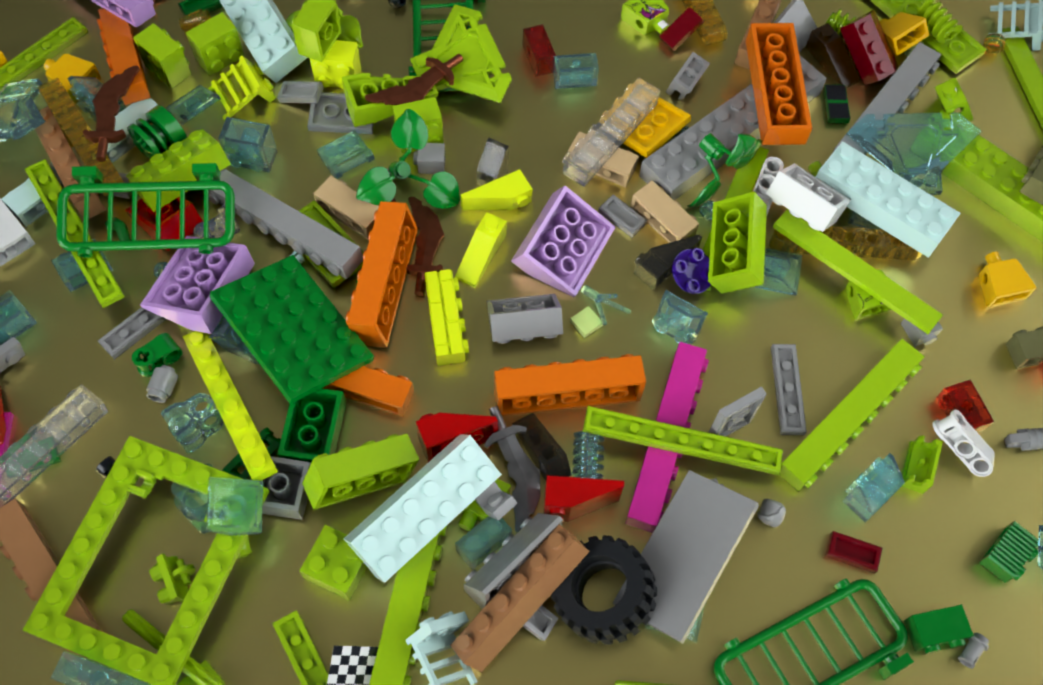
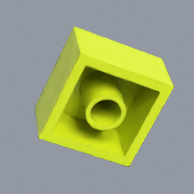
M336 40L322 62L310 58L315 82H322L324 87L344 89L342 77L359 74L362 71L357 42Z

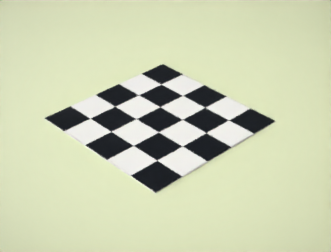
M334 646L327 685H369L378 647Z

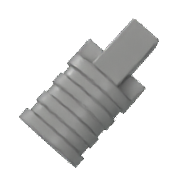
M1043 428L1018 429L1017 433L1009 434L1005 437L1006 448L1021 447L1022 451L1043 449Z

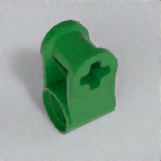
M162 333L141 348L136 349L132 354V361L137 366L140 375L151 377L156 367L175 363L181 358L183 351L168 333Z

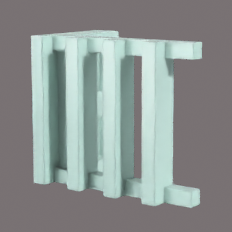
M1030 0L1025 1V4H1017V1H1012L1010 5H1003V2H999V5L990 6V12L999 11L997 33H989L988 39L994 36L998 38L1032 37V51H1039L1041 49V42H1043V0H1039V3H1030ZM1012 10L1011 32H1002L1003 11ZM1016 10H1025L1024 31L1015 32Z
M451 611L442 615L437 620L434 617H430L419 624L420 629L405 640L407 645L412 644L415 651L413 654L414 660L419 659L423 667L420 669L422 675H427L430 682L428 685H445L464 677L468 678L471 685L478 682L471 667L464 664L457 654L431 664L426 657L452 648L450 645L456 639L454 633L469 622L465 611L453 614ZM460 662L463 670L438 679L436 678L433 671Z

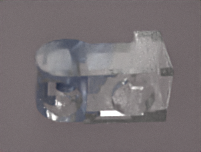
M225 205L217 209L219 215L209 220L208 238H219L224 235ZM236 219L234 235L240 232ZM204 222L198 223L195 226V237L204 238Z

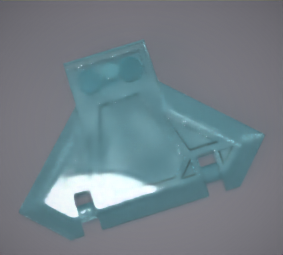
M38 78L7 83L1 89L0 142L7 141L11 137L13 140L20 139L46 122L34 102V99L39 95L38 92L43 87L42 82Z
M942 113L883 114V120H875L874 114H866L847 132V135L892 172L930 195H940L943 191L941 171L982 131L960 113H950V119H943Z

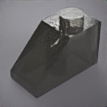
M488 138L476 170L477 183L482 186L508 173L509 146Z

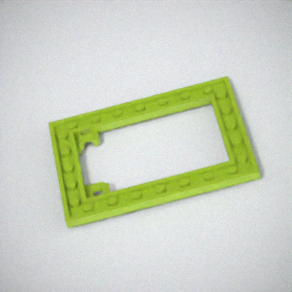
M129 436L22 631L151 685H175L270 491L268 488ZM139 477L144 479L141 487L135 485ZM164 478L208 495L207 498L213 500V509L210 514H206L204 521L219 527V530L158 653L155 654L65 617V614L130 493L145 499L155 485L156 479L162 481ZM225 510L227 511V514L223 520L221 519V516Z

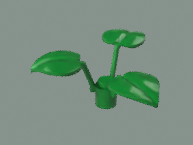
M406 109L394 122L391 129V138L397 147L401 149L407 148V151L399 158V161L392 162L388 170L385 167L378 166L367 171L359 183L356 199L374 205H379L380 201L391 202L396 194V185L392 180L408 177L428 185L423 191V197L431 206L448 209L458 205L460 201L459 186L452 174L445 171L433 174L431 181L410 173V165L405 162V159L411 153L412 148L420 150L425 147L428 141V129L423 119L415 111Z
M712 133L706 135L700 142L699 147L707 154L705 159L708 161L715 178L707 184L699 196L687 207L693 208L705 204L720 188V176L712 161L713 158L718 160L726 153L729 155L725 163L728 167L733 166L735 169L743 168L755 156L762 141L752 135L738 134L736 145L730 151Z

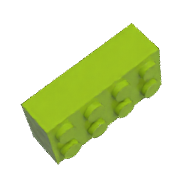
M201 129L193 131L183 141L173 143L165 152L152 156L150 161L142 166L134 167L125 176L130 183L197 181L192 173V164L216 163L221 171L231 165L219 142L205 130ZM156 191L137 192L144 203L155 212ZM161 191V208L178 198L180 191Z
M755 191L713 202L708 282L721 294L764 285L767 205Z
M393 434L382 441L375 442L372 440L360 447L353 449L346 447L338 451V453L331 455L325 453L316 456L312 460L302 484L313 510L406 483L420 459L408 434L400 436Z

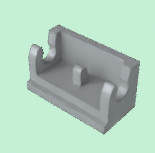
M692 52L669 85L666 93L671 95L676 90L680 92L678 99H684L686 94L692 91L710 63Z

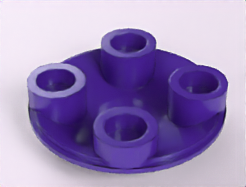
M686 249L675 257L672 273L676 284L682 290L690 294H699L711 286L708 282L709 257L702 249Z

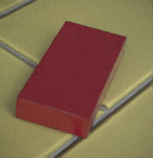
M688 7L659 37L675 51L704 23V20L693 9Z
M832 531L825 557L876 573L878 572L883 548Z

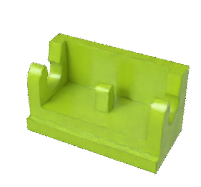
M919 436L914 441H910L899 483L902 487L922 494L933 486L943 441L938 439L933 440L932 443L924 442L925 436Z

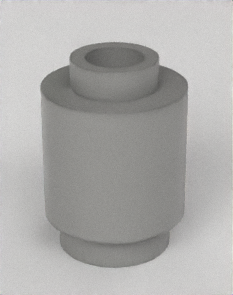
M162 365L154 369L146 388L148 392L147 398L158 403H165L171 397L178 379L174 368Z

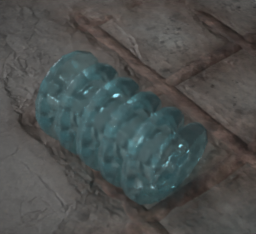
M582 431L574 433L573 446L575 448L573 449V455L575 458H573L572 463L574 465L572 474L577 478L603 479L604 475L597 473V471H602L604 466L597 462L603 461L604 456L597 453L604 451V447L598 445V443L604 442L605 438Z

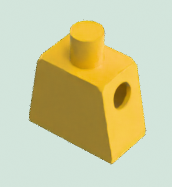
M900 12L890 19L884 18L880 21L895 56L902 54L929 36L926 18Z
M63 54L57 61L49 58L44 63V69L47 70L45 75L51 86L74 105L101 78L94 63L69 54Z
M992 252L985 256L987 265L979 273V281L987 307L1025 300L1037 289L1017 259L1002 261L998 252Z

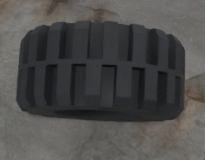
M604 535L602 540H599L597 536H592L588 538L589 542L583 543L582 540L580 541L590 552L551 594V598L555 602L554 608L557 614L581 638L585 637L589 642L596 644L601 641L604 645H610L614 639L621 643L627 640V634L632 633L634 636L640 632L638 626L641 623L647 625L651 619L647 614L649 611H654L656 607V602L653 600V597L657 596V587L654 584L656 579L644 557L633 545L629 546L621 538L615 541L612 536ZM604 569L622 571L626 576L627 584L621 600L615 606L605 611L596 612L588 610L583 604V590L587 581L595 573Z

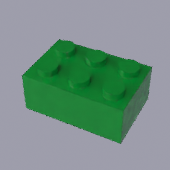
M321 388L291 405L289 404L277 453L279 458L311 463L320 454L326 453L331 455L336 453L346 407L343 391Z

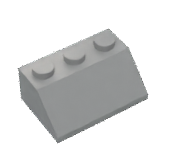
M555 293L487 300L490 332L493 342L497 341V343L503 344L509 343L514 339L530 341L534 337L555 338L557 335L563 334L562 307Z

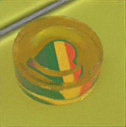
M989 34L984 39L983 47L987 49L986 52L1000 53L1005 47L1006 39L1000 34Z

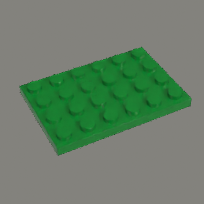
M294 255L210 291V299L290 405L371 363L374 359L371 351L359 336L350 330L346 320Z

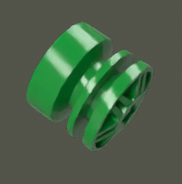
M156 105L146 113L148 123L138 118L136 125L133 123L127 127V131L136 147L149 159L156 154L165 152L173 143L181 142L188 138L178 121L161 105Z

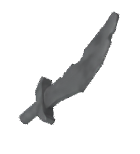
M494 406L489 409L491 416H496L498 420V432L493 433L487 439L485 447L489 448L492 444L498 442L505 461H508L509 477L516 483L512 496L517 502L514 506L515 531L519 532L523 521L530 514H534L540 499V469L535 467L515 436L518 433L525 434L527 428L519 425L506 427L498 406Z

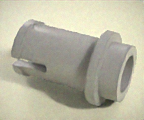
M974 633V636L968 638L967 646L958 657V660L963 665L971 669L975 667L983 651L989 649V640L979 633Z

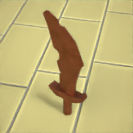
M457 54L445 63H442L439 59L427 57L426 66L431 68L421 74V77L408 80V84L405 86L396 85L376 93L365 95V100L373 103L381 102L385 105H400L423 100L428 92L442 79L448 81L449 85H454V75L451 69L461 63L463 57Z
M132 66L124 70L122 74H117L108 80L92 100L97 120L96 131L85 129L82 133L91 142L98 143L97 161H106L108 143H117L127 137L123 129L114 131L115 116H117L121 107L118 104V100L126 96L135 76L140 70L138 66Z
M411 196L408 198L411 206L412 216L420 233L416 237L418 250L416 251L415 264L407 265V273L411 276H417L414 294L416 296H423L425 288L424 274L426 272H439L443 270L441 264L433 266L432 263L440 241L445 235L438 216L428 206H423L422 201Z

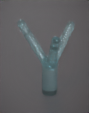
M588 285L582 287L581 292L595 301L603 325H606L607 322L601 302L628 314L631 313L630 309L608 300L617 298V294H600Z

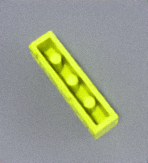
M451 269L440 270L439 272H426L424 274L437 365L463 363L465 361V354L469 353L468 340L462 337V332H466L464 318H459V312L463 311L461 297L456 298L455 292L459 291L458 277L453 278Z

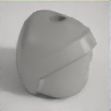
M764 499L757 514L764 524L775 528L783 522L786 509L778 501Z

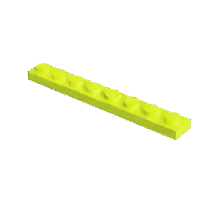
M193 331L183 336L252 481L256 484L277 473L278 470L209 334Z

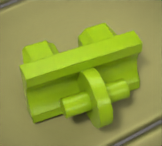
M165 554L157 556V564L150 568L149 572L154 582L164 580L166 587L157 593L159 602L161 604H170L176 601L183 602L189 591L187 585L192 583L190 576L196 572L194 565H185L184 559L178 560L177 556L166 557Z

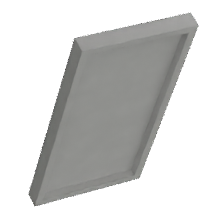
M688 471L641 553L655 576L656 581L654 584L657 587V596L653 597L656 607L654 611H649L647 614L651 618L647 623L648 625L680 643H684L759 507L758 502L693 471ZM625 580L623 586L621 587L619 593L613 601L614 605H616L623 597L626 590L627 580Z

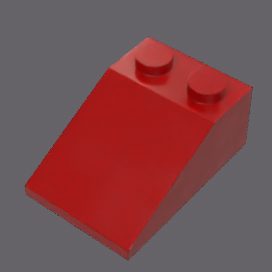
M180 196L161 208V240L180 239ZM140 199L137 201V224L153 240H156V211L153 212ZM185 199L186 237L195 234V226L203 222L194 205ZM131 205L125 211L132 218Z
M440 412L434 415L429 413L422 416L416 421L418 439L427 462L431 461L460 434L471 435L479 446L485 444L493 433L498 432L496 416Z
M547 475L543 514L560 516L563 522L575 520L619 502L624 488V481Z

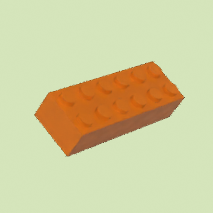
M751 23L746 38V46L762 145H806L812 131V123L794 23Z
M380 201L379 208L374 213V226L369 232V244L363 253L362 269L357 274L358 283L356 290L352 292V305L350 311L346 314V324L351 331L359 336L366 346L388 347L407 273V265L410 261L418 230L407 203Z
M625 354L619 358L600 357L591 361L578 359L572 363L563 364L561 362H552L545 366L530 364L516 369L504 367L494 371L496 406H498L502 416L637 402L641 400L646 384L641 355L634 356L633 354Z

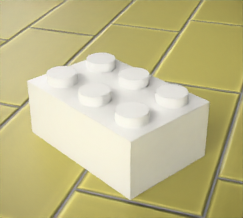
M795 163L780 170L766 192V195L771 197L772 202L785 206L793 216L803 218L809 222L808 225L817 231L821 230L822 232L838 221L851 201Z

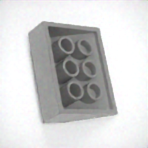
M538 513L533 518L529 516L520 525L521 530L515 536L510 534L502 542L501 545L503 547L497 553L493 551L484 559L483 563L485 565L480 570L476 571L474 569L464 579L466 582L464 584V591L483 609L558 525L562 526L563 519L557 515Z

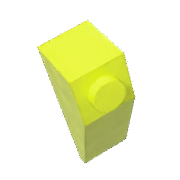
M519 169L461 194V208L463 210H513L518 207H524L532 201L533 189Z
M486 212L471 239L455 277H458V280L473 287L477 286L507 235L506 220Z

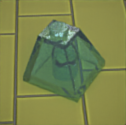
M765 247L764 285L755 287L796 296L803 255Z

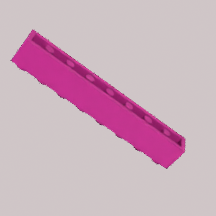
M679 341L655 421L690 428L691 422H687L689 414H694L697 401L693 400L695 393H700L703 380L699 379L701 372H706L709 359L705 358L707 349ZM647 447L625 521L626 525L651 533L654 532L665 513L662 511L663 504L669 503L672 489L668 488L670 480L675 481L679 467L675 466L676 458L681 459L682 454Z

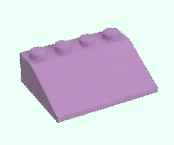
M563 186L552 193L511 262L529 276L575 297L613 233L615 226L567 186Z
M186 236V237H185V239H196V238H198V237H192V236ZM228 243L222 247H213V253L211 254L199 253V248H178L140 306L192 331L212 334L223 315L210 299V291L248 275L255 263L246 245Z

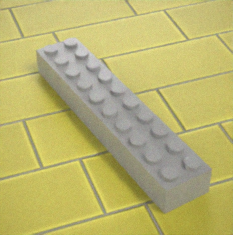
M799 55L807 101L809 103L820 95L827 78ZM750 84L644 159L639 176L647 184L653 181L661 186L666 194L673 200H676L713 173L708 161L705 159L707 154L699 147L700 142L706 135L712 133L730 151L736 145L738 134L752 135L756 139L761 138L753 85ZM724 153L718 160L712 159L716 170L726 163L729 157L728 154Z

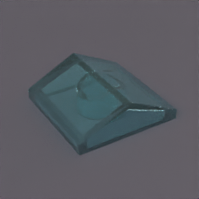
M199 85L167 106L166 110L181 125H184L221 98L218 94Z
M209 477L206 531L230 536L261 534L263 481Z

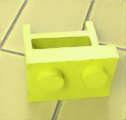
M243 56L239 57L240 61L236 65L231 64L229 66L231 69L227 73L222 72L220 79L211 81L212 85L207 89L210 94L216 91L227 111L222 116L225 121L230 119L257 95H260L270 103L277 98L272 90L274 88L272 83L264 77V73L258 64H253ZM233 75H235L246 95L243 99H241L230 79ZM223 83L226 84L236 102L234 107L231 106L221 88Z

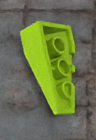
M359 73L342 77L347 108L354 127L376 123L393 116L392 106L395 105L368 102L365 100V95L396 85L405 86L408 84V80L421 76L391 78L390 74H384L383 77L370 76V73ZM435 86L424 99L438 97V91Z

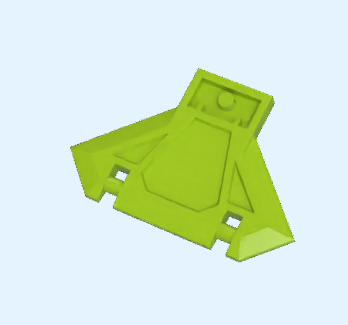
M454 4L432 50L410 58L417 76H421V74L431 68L426 66L427 57L436 58L445 63L457 54H460L463 57V61L451 69L454 75V85H449L448 81L442 79L435 85L437 91L449 87L501 103L512 81L509 72L504 74L501 72L506 65L487 25H479L478 21L483 19L480 11Z

